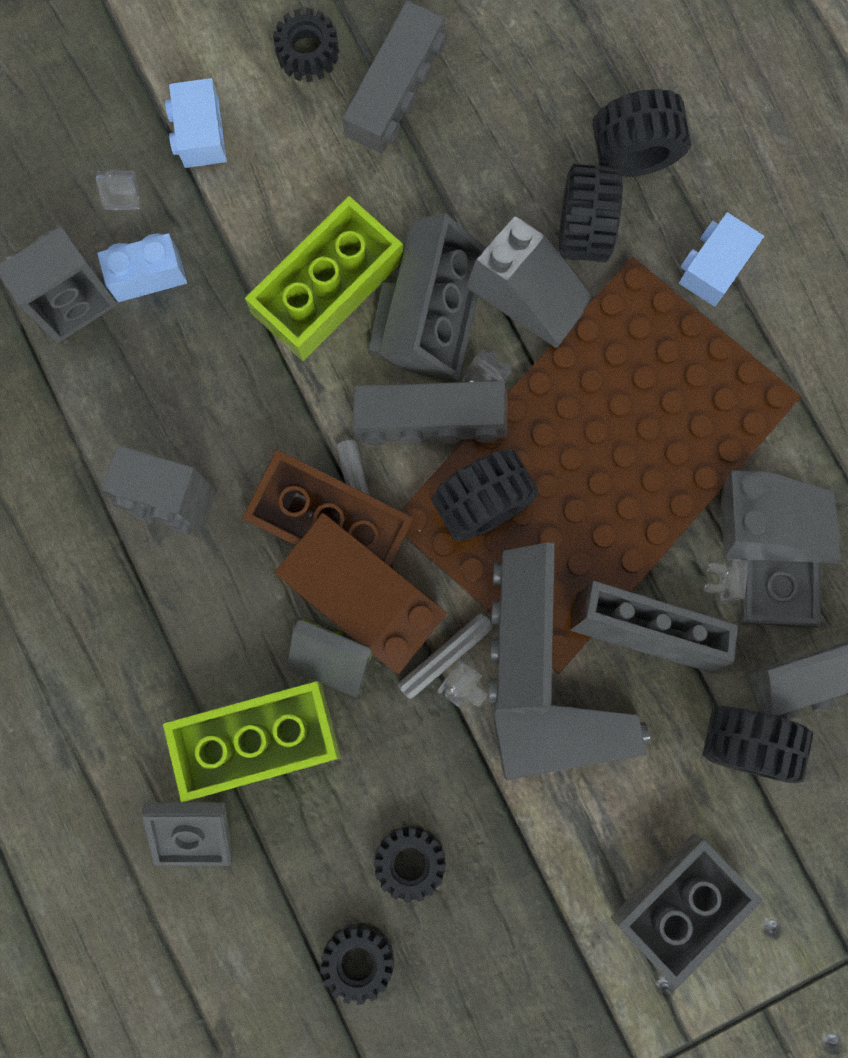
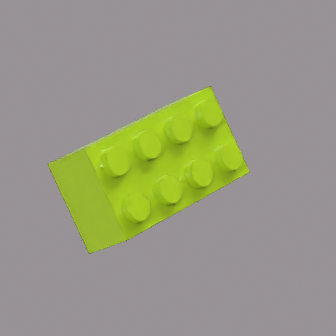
M348 196L245 297V301L251 314L298 358L304 361L401 264L403 244L354 199Z
M319 681L163 724L181 803L341 758L323 685Z

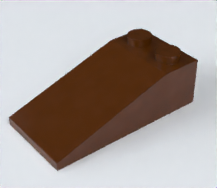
M278 449L275 450L242 517L243 520L296 545L323 512L389 566L394 560L414 520L413 517Z
M323 512L274 572V574L355 641L371 648V654L397 674L402 671L447 614L440 605Z

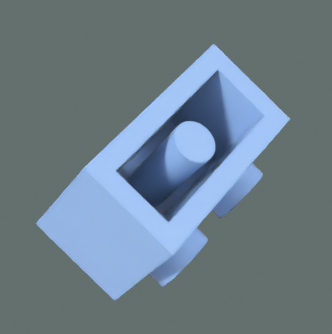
M212 78L169 84L171 99L165 100V106L169 122H174L175 132L169 133L173 155L180 156L185 168L227 162L219 97Z
M727 212L719 224L712 221L700 238L705 243L701 250L697 252L692 249L680 267L685 273L679 284L716 307L764 238V235Z
M159 233L151 234L142 241L131 244L118 243L110 246L108 250L98 252L105 285L117 302L187 284L179 250L169 233L164 235Z

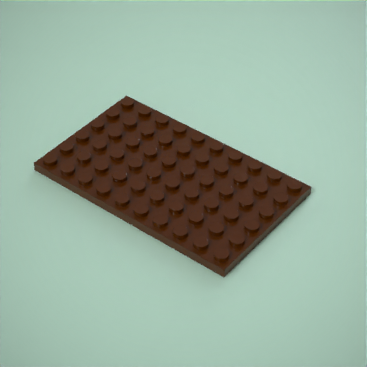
M632 257L584 309V313L558 348L551 345L507 393V438H498L497 441L491 443H482L475 439H465L403 506L400 511L414 518L405 538L490 614L492 612V600L499 601L500 586H493L494 562L501 563L503 551L542 543H555L552 669L557 674H560L591 638L590 636L570 631L576 594L592 581L632 592L724 487V482L731 470L738 471L802 396ZM516 450L540 491L538 496L522 512L489 532L470 540L454 541L431 501L434 492L446 479L472 462L497 451Z

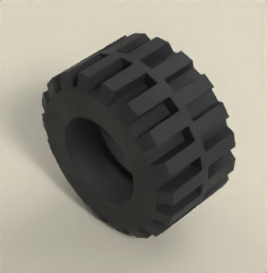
M640 90L623 95L602 107L593 118L592 125L599 164L602 166L619 167L622 177L641 176L660 171L679 161L691 148V137L684 101L679 94H674V91Z
M573 163L565 184L559 233V251L563 259L605 263L610 259L617 240L622 208L623 177L619 167Z
M509 449L491 453L465 466L446 479L437 488L431 497V501L454 541H466L489 532L522 512L535 500L540 491L516 450Z
M720 706L712 709L702 755L712 763L782 782L799 783L805 780L814 733L806 726L788 719L738 707Z

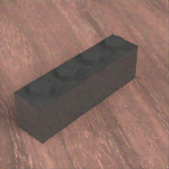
M406 0L342 118L345 137L381 154L384 152L388 142L394 143L400 131L401 124L399 122L403 114L411 112L416 101L415 92L420 84L424 85L427 82L432 70V60L435 55L440 56L446 46L448 35L445 34V17Z
M505 381L355 386L352 428L360 442L368 445H383L386 441H401L404 444L416 445L422 443L423 440H438L441 443L453 444L459 442L460 439H475L478 442L491 443L497 441L498 438H507L508 395Z
M592 581L575 596L570 631L712 673L734 662L738 625Z

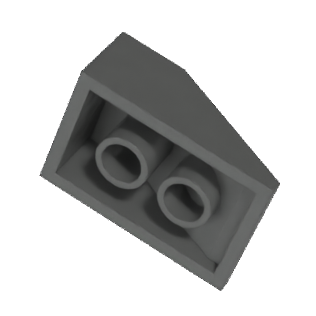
M516 216L511 219L476 259L466 286L467 289L555 348H558L584 313V309L594 299L547 237Z
M731 470L724 482V487L720 490L724 558L838 564L841 561L834 491L771 472Z

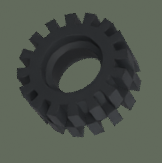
M299 8L294 10L295 17L292 18L289 13L283 16L285 24L281 21L277 23V31H274L273 34L274 46L281 69L284 68L285 73L289 77L294 72L295 80L301 81L302 75H306L307 82H313L312 75L317 74L320 80L324 78L323 70L325 69L330 74L333 70L332 63L337 64L338 62L337 32L335 26L333 27L331 19L329 17L324 19L323 12L318 10L316 16H313L312 8H306V14L301 15ZM302 38H315L320 42L319 47L310 53H299L293 48L294 44Z
M408 825L400 829H394L389 835L384 837L377 849L374 859L375 876L381 883L380 887L383 891H388L395 900L400 898L408 903L415 899L418 902L424 900V897L429 894L431 896L436 891L437 886L441 885L443 881L446 862L442 845L434 837V834L423 830L422 827H410ZM405 848L419 850L426 861L423 873L413 879L402 877L395 868V858Z
M358 923V926L349 924L341 931H336L333 937L329 939L321 958L322 964L320 968L321 974H324L325 977L323 982L326 988L330 986L332 989L331 994L336 999L338 995L343 997V1002L350 1004L351 1000L357 1001V1005H361L367 999H370V1001L377 999L378 994L386 990L393 974L394 959L392 945L389 946L388 938L384 933L381 935L378 932V928L373 925L371 928L366 927V923ZM352 948H363L372 956L373 969L363 978H353L343 968V956Z

